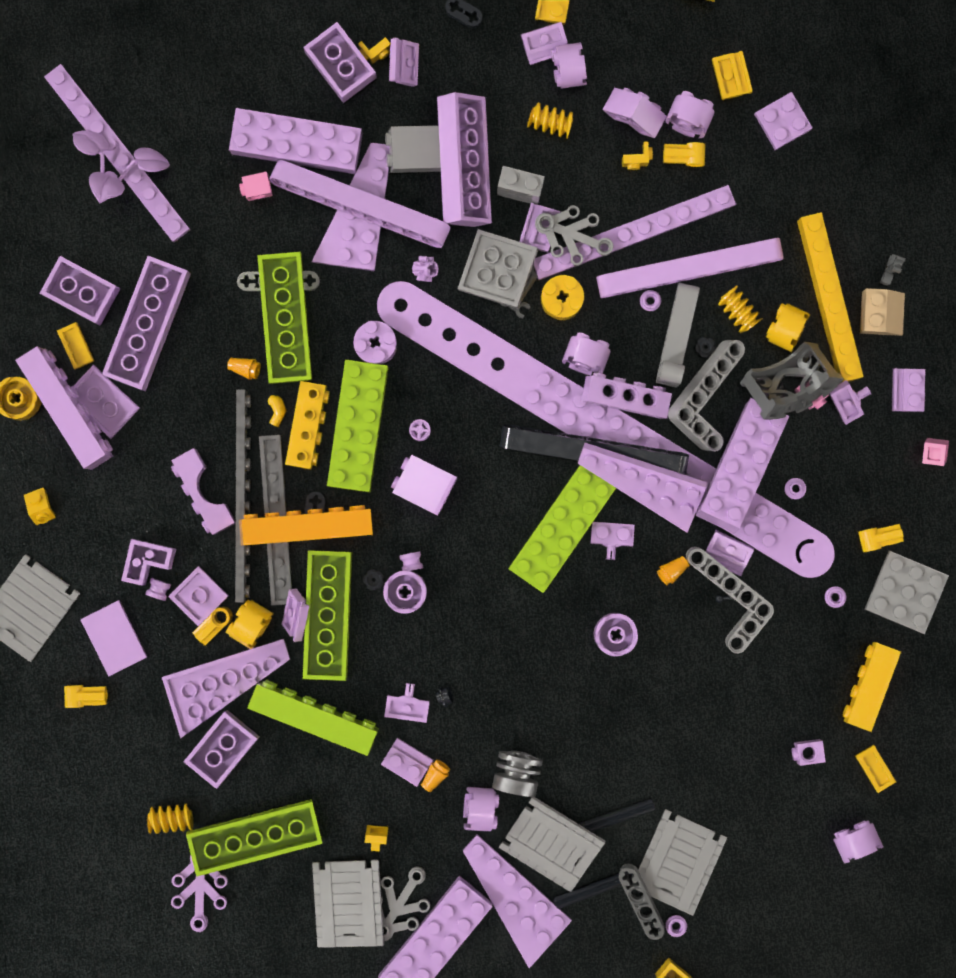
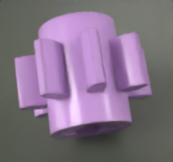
M419 256V260L414 262L412 271L417 276V281L432 282V277L437 276L438 264L434 262V257Z

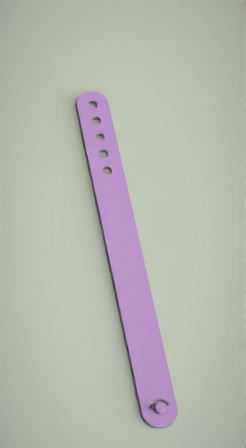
M394 282L386 286L380 293L377 309L381 319L388 326L564 433L689 454L686 476L707 482L705 495L716 471V468L619 409L582 402L584 388L408 282ZM398 299H404L408 304L407 309L403 312H399L394 308V304ZM429 314L432 318L431 324L426 327L421 326L418 321L420 315ZM447 328H451L456 332V337L452 341H446L443 338V332ZM471 343H476L480 346V353L476 356H471L467 352V347ZM495 358H501L505 363L504 368L500 371H496L491 367V362ZM755 493L740 529L734 534L729 532L803 577L814 578L823 575L829 570L834 560V548L826 535ZM813 539V543H808L801 547L799 556L802 562L798 563L796 559L797 546L804 540Z

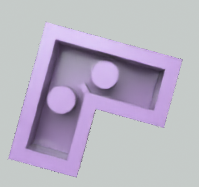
M614 88L603 108V111L614 120L627 123L640 134L652 138L656 137L667 117L660 111L661 107L649 101V96L642 92L636 94L628 88L623 90Z
M131 539L121 581L141 586L146 585L150 566L167 570L172 569L176 549Z

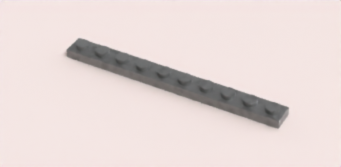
M236 390L235 602H246V598H250V585H246V577H250V564H246V555H250V545L241 546L239 520L244 519L243 515L250 513V500H247V492H250L251 483L250 479H247V471L251 469V460L247 458V450L251 448V438L247 437V429L251 428V417L247 416V407H251V395H247L246 390Z

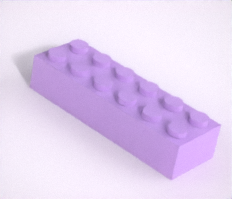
M456 92L437 97L443 222L450 225L470 227L491 224L485 97Z
M236 108L229 151L233 155L276 162L283 160L294 165L356 174L363 132L361 128Z
M147 256L102 375L146 392L189 281L190 272Z
M37 346L16 359V362L82 467L93 470L113 457L111 453L113 448L107 440H103L100 436L102 431L97 423L92 422L87 417L90 415L88 408L84 404L81 405L77 400L79 394L73 386L70 387L67 384L66 380L68 377L62 368L59 369L54 362L57 360L50 350L47 351Z
M752 398L744 406L696 513V516L733 534L741 527L789 418L786 415L785 418L764 420L760 415L761 408Z
M459 875L419 924L418 928L380 972L378 978H435L492 908V902Z

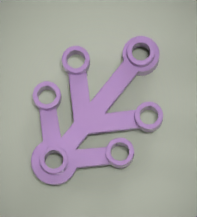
M191 856V863L181 873L173 876L172 884L175 887H181L185 883V879L195 871ZM219 871L209 873L215 879L214 884L216 887L224 888L227 885L228 878ZM205 875L197 876L179 895H175L171 900L172 906L179 909L184 905L185 900L195 892V915L191 919L190 925L196 932H201L208 926V918L204 915V892L214 901L216 909L222 910L227 905V899L221 896L206 881ZM176 877L182 878L181 884L175 882ZM218 878H223L225 880V884H218ZM175 898H180L182 904L176 905L174 902ZM218 899H222L224 901L223 906H219L217 904ZM196 920L202 921L201 927L195 925Z

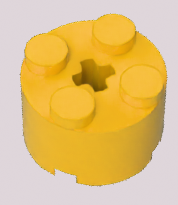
M567 275L551 278L544 285L541 294V304L544 311L557 320H567L574 317L581 309L584 301L582 286L574 277ZM560 293H563L564 296L567 295L564 303L560 299L557 300Z
M782 303L776 314L777 322L771 323L766 338L769 339V342L792 352L810 314L788 303L786 305Z
M9 377L0 382V413L3 416L22 421L33 417L38 412L42 402L27 379ZM16 395H20L21 401L19 403L15 402L17 400Z
M248 599L237 611L236 616L238 617L229 625L226 633L247 648L253 649L257 643L255 641L256 638L258 639L263 635L274 613Z

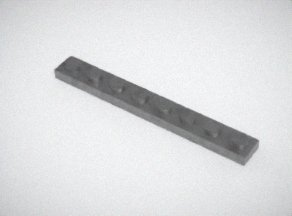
M281 435L259 436L264 513L279 512L280 516H286ZM289 542L267 543L271 605H284L287 602L289 589H292Z

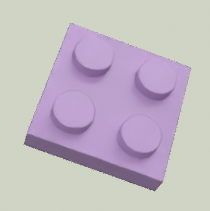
M792 92L754 114L775 150L813 129Z
M198 566L168 597L199 626L229 595Z

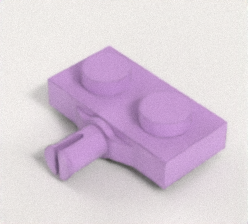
M845 380L829 394L843 422L847 425L864 415L860 400L871 395V392L867 386L855 392L848 381Z
M592 522L590 544H601L607 547V560H610V555L611 560H615L617 547H633L634 525Z
M406 683L405 696H387L384 717L427 723L430 701L419 700L413 697L415 684H411L409 692L410 683Z

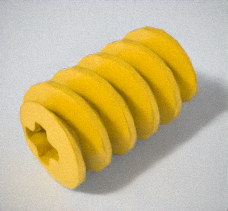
M538 102L531 110L527 128L532 123H534L535 130L542 125L543 132L550 128V133L553 135L558 130L559 137H562L566 132L568 139L573 122V112H570L565 117L563 109L559 114H557L556 107L549 112L548 105H545L541 110L540 103Z
M736 285L721 297L718 305H727L724 313L732 312L729 319L737 318L734 326L742 325L739 330L742 333L748 331L763 318L756 320L759 312L751 313L754 306H746L749 299H740L743 292L735 293L738 287Z
M187 804L184 805L183 810H180L179 805H176L175 811H172L170 805H168L166 812L163 811L162 806H159L157 813L151 807L147 818L148 832L151 834L154 829L155 833L159 834L162 828L164 833H168L170 827L173 832H177L178 826L181 831H185L187 826L191 831L193 830L192 811L189 810Z

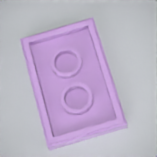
M95 365L73 386L79 394L77 400L81 405L84 404L90 412V415L87 417L92 422H96L110 439L140 409L108 377L102 375V372Z
M120 600L81 619L108 676L148 657Z

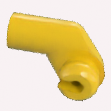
M271 395L268 398V404L271 405L274 414L269 423L279 427L286 413V407L280 396Z

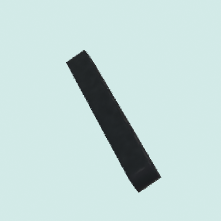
M504 424L502 426L500 447L579 460L584 443H588L683 475L687 473L689 454L511 424Z

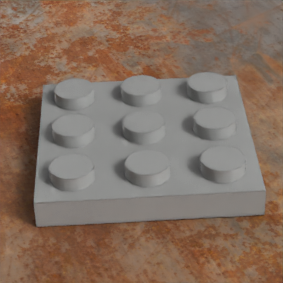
M478 229L458 290L518 309L538 248Z
M888 551L865 610L925 634L949 575Z

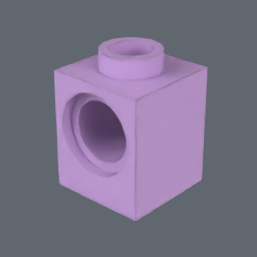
M822 740L794 742L795 748H792V757L800 766L826 762ZM806 747H811L813 750L812 756L809 758L803 757V750Z

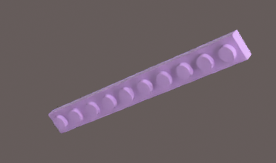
M61 64L44 76L86 131L96 132L108 141L109 149L103 152L121 175L135 158ZM134 164L123 179L172 242H176L189 232L190 229L146 172L141 170L138 164Z
M729 185L595 235L592 238L597 240L602 238L610 239L613 243L612 252L733 207L736 203ZM581 242L575 243L578 252L583 256L582 264L602 257L595 248ZM606 244L600 246L602 251L608 250ZM567 246L563 248L564 252L560 258H554L551 253L535 258L533 265L539 280L576 267L570 261L571 255ZM561 249L553 251V253L555 255H559L561 253ZM574 256L573 261L579 263L581 258Z

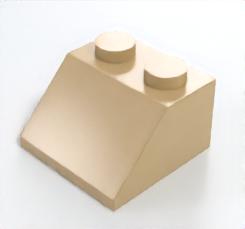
M865 289L862 291L860 333L902 336L905 293L885 289Z

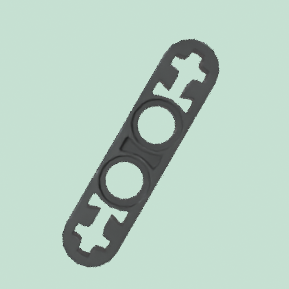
M629 863L624 864L619 871V880L647 937L652 940H658L664 935V922L637 867ZM626 871H628L629 874H632V884H630L631 880L629 876H625ZM638 888L643 891V895L635 897L631 891ZM642 907H649L652 913L644 915L640 909ZM651 920H653L655 928H659L658 932H656L654 929L651 930Z

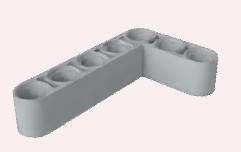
M678 283L656 378V383L677 388L682 382L685 365L682 364L700 287Z
M739 340L722 341L668 411L670 421L701 450L718 451L723 446V437L698 413L744 355L745 347ZM731 345H732V347H733V352H732V354L730 353V347H731ZM718 362H720V364H721V367H720L719 370H718V367H717ZM706 377L708 378V385H707V386L705 385V379H706ZM693 394L696 396L695 402L692 401ZM681 410L683 411L682 418L679 416ZM695 424H697V431H696V432L694 431V425H695ZM711 437L712 443L709 446L708 440Z
M691 547L686 553L688 563L747 609L725 639L726 646L732 652L742 653L774 613L773 606L699 547ZM694 552L701 553L702 558L699 562H692L691 556ZM711 565H717V574L713 576L709 575V567ZM728 578H733L735 581L734 586L730 589L725 588V581ZM750 591V600L743 602L741 599L742 593ZM766 604L768 607L767 612L763 615L758 614V607ZM748 621L754 622V628L751 631H745L744 629L745 623ZM736 637L740 638V646L733 648L731 641Z

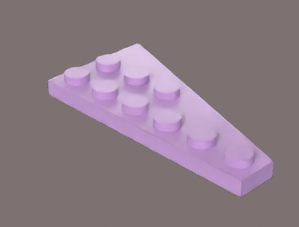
M378 143L370 144L350 186L385 199L389 173L386 157L387 154H390L389 146ZM337 210L312 263L375 271L381 226Z
M584 443L578 460L579 465L688 533L706 490L707 482L588 443Z
M285 640L272 642L162 677L180 738L290 660Z
M477 834L463 849V852L527 966L530 968L570 924L572 919L561 909H557L551 900Z

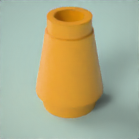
M232 357L229 359L228 370H232L249 380L252 378L257 379L260 373L261 364L256 362V359Z
M681 556L660 566L657 574L664 584H673L689 567V563Z
M440 760L432 762L421 786L428 792H432L449 776L450 768Z

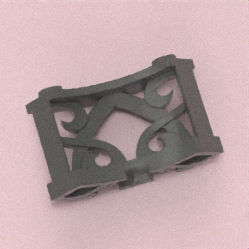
M804 342L796 351L782 361L768 367L750 369L745 374L740 384L748 389L762 410L760 415L764 420L785 418L786 413L804 411L813 406L812 401L821 395L826 397L842 382L844 378L835 371L819 349L820 347L817 343ZM814 355V357L817 359V362L813 366V368L810 369L812 366V360L810 357ZM820 366L824 369V373L818 371ZM785 376L804 377L800 384V392L796 394L787 390H778V387Z

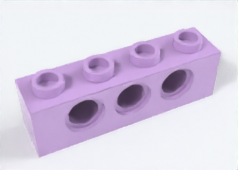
M600 373L586 376L582 402L659 419L667 418L672 393L665 392L666 388L653 386V389L645 388L646 384L640 382H633V385L627 384L626 379L618 377L609 380L605 379L606 375ZM606 385L609 386L611 390V393L608 397L605 396L603 393V388ZM625 390H628L631 395L628 401L623 397ZM646 394L650 397L649 405H646L643 401Z

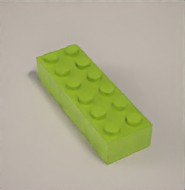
M301 252L257 255L269 384L311 381L312 370Z
M345 360L327 482L328 487L371 492L388 374L387 365Z
M579 465L508 569L544 593L616 487Z
M308 551L306 604L309 605L305 624L303 679L347 680L352 552Z
M269 680L256 685L248 709L368 756L379 728L375 727V722L364 719L362 722L355 719L356 715L344 711L343 714L336 711V707L326 703L323 706L316 703V699L306 695L301 698L296 696V691L289 688L283 690L276 688L278 684Z
M311 799L187 831L186 833L196 877L322 844Z

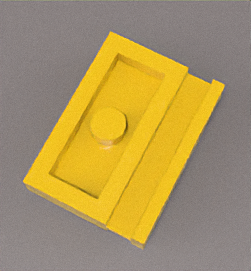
M538 0L535 20H544L550 23L562 22V25H565L569 0Z
M743 51L712 58L722 100L752 93Z

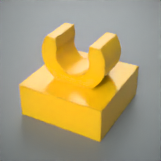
M367 825L365 843H371V851H380V845L387 843L388 827Z

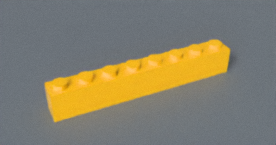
M822 212L801 217L797 223L835 371L844 378L842 382L860 379L863 377Z

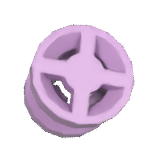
M422 419L413 421L409 428L412 438L417 441L426 440L431 433L429 424Z
M420 552L400 555V560L403 561L404 565L402 571L423 568V564L420 563L419 559L421 556Z
M151 578V586L146 591V595L166 601V592L170 589L171 584Z

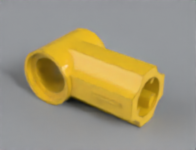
M698 142L687 143L686 145L664 144L663 163L686 164V166L690 167L705 166V144Z
M900 524L858 532L863 552L904 542Z
M224 606L215 609L192 633L206 646L231 622L233 617L232 611ZM219 611H223L226 614L227 619L225 622H220L217 619Z
M64 686L65 708L107 704L108 693L106 686Z

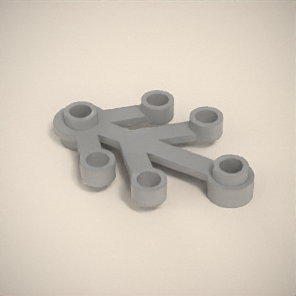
M572 205L567 210L556 215L549 213L540 214L535 220V227L541 234H546L551 246V255L554 258H560L564 252L563 247L558 245L554 232L563 236L571 255L570 261L574 266H579L583 262V256L578 252L574 240L595 248L598 254L602 256H607L612 252L613 243L610 239L602 238L597 240L577 232L588 226H597L599 223L597 214L591 213L587 218L566 227L557 223L567 218L576 219L580 212L577 206ZM575 209L577 211V214L575 216H571L569 214V210ZM595 217L597 222L591 224L589 218ZM544 220H547L550 224L546 228L541 224ZM606 244L608 250L602 251L600 246ZM555 248L561 249V253L559 255H555L553 253V250ZM579 256L581 258V261L579 263H575L573 261V257Z
M416 866L410 870L408 875L409 881L397 901L393 888L394 879L391 876H385L382 879L381 886L385 889L390 909L386 919L382 909L383 927L387 929V933L383 934L384 941L389 940L394 932L406 929L414 931L418 928L419 921L416 917H410L404 922L393 923L397 916L417 911L424 913L429 910L430 902L427 899H421L419 902L404 905L415 886L421 884L426 878V872L422 867ZM415 872L420 873L421 878L419 880L413 878ZM384 880H391V886H385ZM426 902L428 907L421 909L420 903ZM410 920H414L416 922L415 927L409 926Z

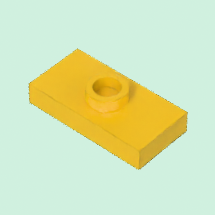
M77 322L57 330L75 370L94 362V358Z
M874 745L855 755L877 793L896 783Z

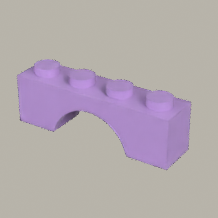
M193 448L171 460L173 466H171L172 471L177 478L181 477L184 483L181 485L187 496L191 495L194 501L192 507L197 515H202L204 519L202 525L207 533L211 532L212 535H216L236 524V520L227 504H213L202 495L199 482L202 473L207 467L197 449Z

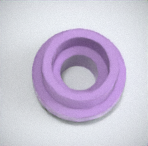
M647 290L640 297V305L646 311H655L661 304V297L654 290ZM649 297L653 298L654 304L649 305L646 299Z
M793 478L787 481L785 493L789 498L800 499L804 496L806 485L801 479ZM793 485L799 486L797 493L793 492Z
M831 587L825 593V601L830 607H841L846 601V593L840 587ZM832 594H838L839 598L837 601L832 600Z
M673 915L666 921V930L671 936L680 937L686 932L687 923L683 917ZM673 923H680V927L678 929H673Z

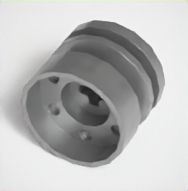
M499 751L498 757L507 760V762H497V766L505 769V773H495L492 788L510 794L535 797L538 782L530 779V775H540L541 771L532 768V766H542L543 760L524 752Z

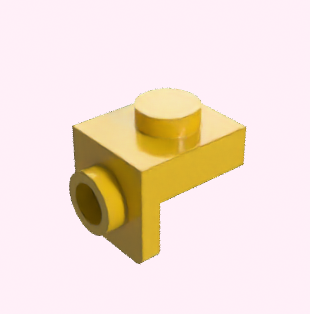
M385 37L370 50L362 41L358 43V46L364 58L373 64L378 59L383 60L390 54L391 43Z
M648 142L643 143V154L623 155L622 167H627V170H638L640 166H648L649 160L653 159L652 147H648Z
M44 488L24 495L28 515L36 525L46 523L55 518Z

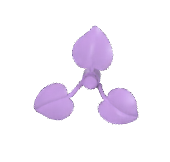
M78 131L72 134L74 145L79 151L88 155H96L98 153L100 155L101 172H94L89 177L91 190L99 203L123 193L124 185L121 181L134 164H138L141 170L147 172L161 171L170 166L168 160L156 150L139 148L134 152L136 159H133L119 178H117L114 172H105L103 151L109 149V143L102 135L93 131Z

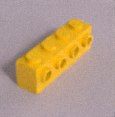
M300 381L285 465L312 470L313 466L317 465L318 453H315L316 445H320L322 433L319 432L320 424L325 422L326 412L323 411L324 403L328 404L330 391H326V385Z
M876 642L867 647L865 653L867 660L865 665H861L858 671V677H860L858 684L853 686L850 697H852L851 703L846 705L843 712L844 722L872 732L898 662L900 651Z

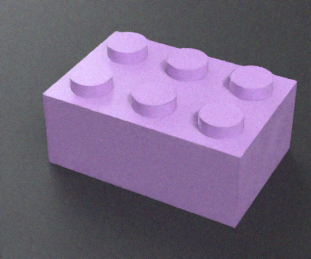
M338 22L303 47L306 55L343 103L377 78L376 72Z
M60 256L40 294L101 326L120 288Z
M226 710L184 760V763L217 789L260 736Z

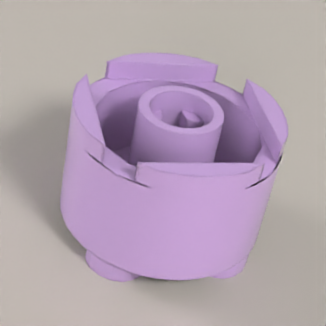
M581 42L555 46V49H551L552 61L557 66V70H554L555 83L561 89L587 85L585 80L587 79L584 55H581V49H583Z
M683 91L681 95L675 97L665 121L667 124L670 121L673 124L672 129L683 135L694 138L695 134H699V138H703L714 116V104L705 99H697L692 93Z
M368 321L356 331L354 348L360 359L365 363L381 365L390 361L395 355L397 340L393 330L387 324L380 321ZM378 338L381 345L372 348L371 340Z
M577 333V336L570 338L562 362L564 364L569 362V368L591 376L592 372L603 374L611 352L608 349L609 344L602 340H597V342L590 340L588 335Z
M412 571L394 573L386 581L383 591L384 599L388 606L398 613L416 611L422 606L427 596L424 580ZM404 586L411 590V594H408L407 598H404L403 594L399 592Z
M609 613L597 622L594 629V640L604 653L610 656H622L632 651L638 640V632L634 622L629 617L620 613ZM619 629L621 637L612 640L611 631Z
M467 787L466 790L469 794H465L463 817L468 818V822L464 823V829L474 831H491L496 829L497 816L494 813L495 808L499 806V795H496V791L493 788Z
M869 820L853 825L854 830L843 829L834 833L836 838L833 840L843 863L850 862L849 859L852 858L857 860L877 851V848H883L874 824L870 823Z

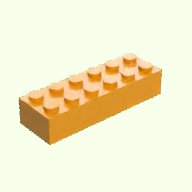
M365 505L350 507V511H344V507L328 508L329 512L322 513V509L307 510L308 514L301 515V510L288 511L286 516H280L279 512L266 513L265 518H258V514L243 515L244 519L239 520L241 546L373 535L371 509H365Z

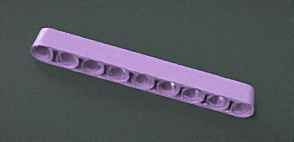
M278 160L269 178V181L277 187L436 248H442L450 231V226L441 220L287 161Z
M774 238L597 276L596 279L600 297L606 298L783 260L784 256L780 238Z

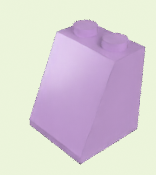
M411 455L410 459L406 457L401 466V469L404 470L401 477L396 476L391 488L394 489L392 493L439 516L457 477Z

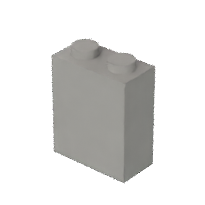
M439 126L391 127L388 131L389 133L385 134L386 146H389L390 154H387L386 162L387 167L391 169V173L441 172Z
M503 166L497 195L538 205L545 176Z

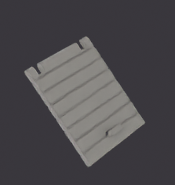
M25 554L0 588V641L32 662L81 593L74 590L69 595L66 592L70 586L38 562H35L32 567L29 566L28 562L31 557Z
M532 797L529 804L534 806V809L532 810L527 806L524 808L505 837L511 843L508 844L502 841L499 848L571 892L605 844V840L578 825L539 799Z
M665 809L638 871L651 897L693 916L727 837L720 835L718 841L713 840L715 831L680 815H677L675 820L671 821L669 817L672 812Z
M366 860L325 862V869L320 868V862H312L317 947L384 946L379 860H371L372 868L366 867Z

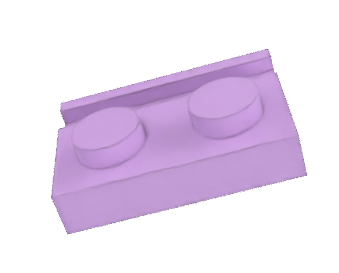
M562 22L521 34L530 65L552 58L551 49L568 43Z
M399 38L391 39L389 81H395L396 83L411 87L417 86L418 43L399 40Z
M531 203L519 242L537 247L538 250L548 253L550 244L546 234H541L537 231L535 220L542 213L556 215L560 211ZM547 220L541 223L545 228L550 225Z
M894 368L892 411L924 412L925 369Z
M715 530L705 552L730 572L741 576L754 551V547Z
M289 589L282 625L288 634L293 636V641L298 642L302 641L309 605L306 604L305 598L302 597L297 589Z
M397 738L381 765L417 787L433 759Z

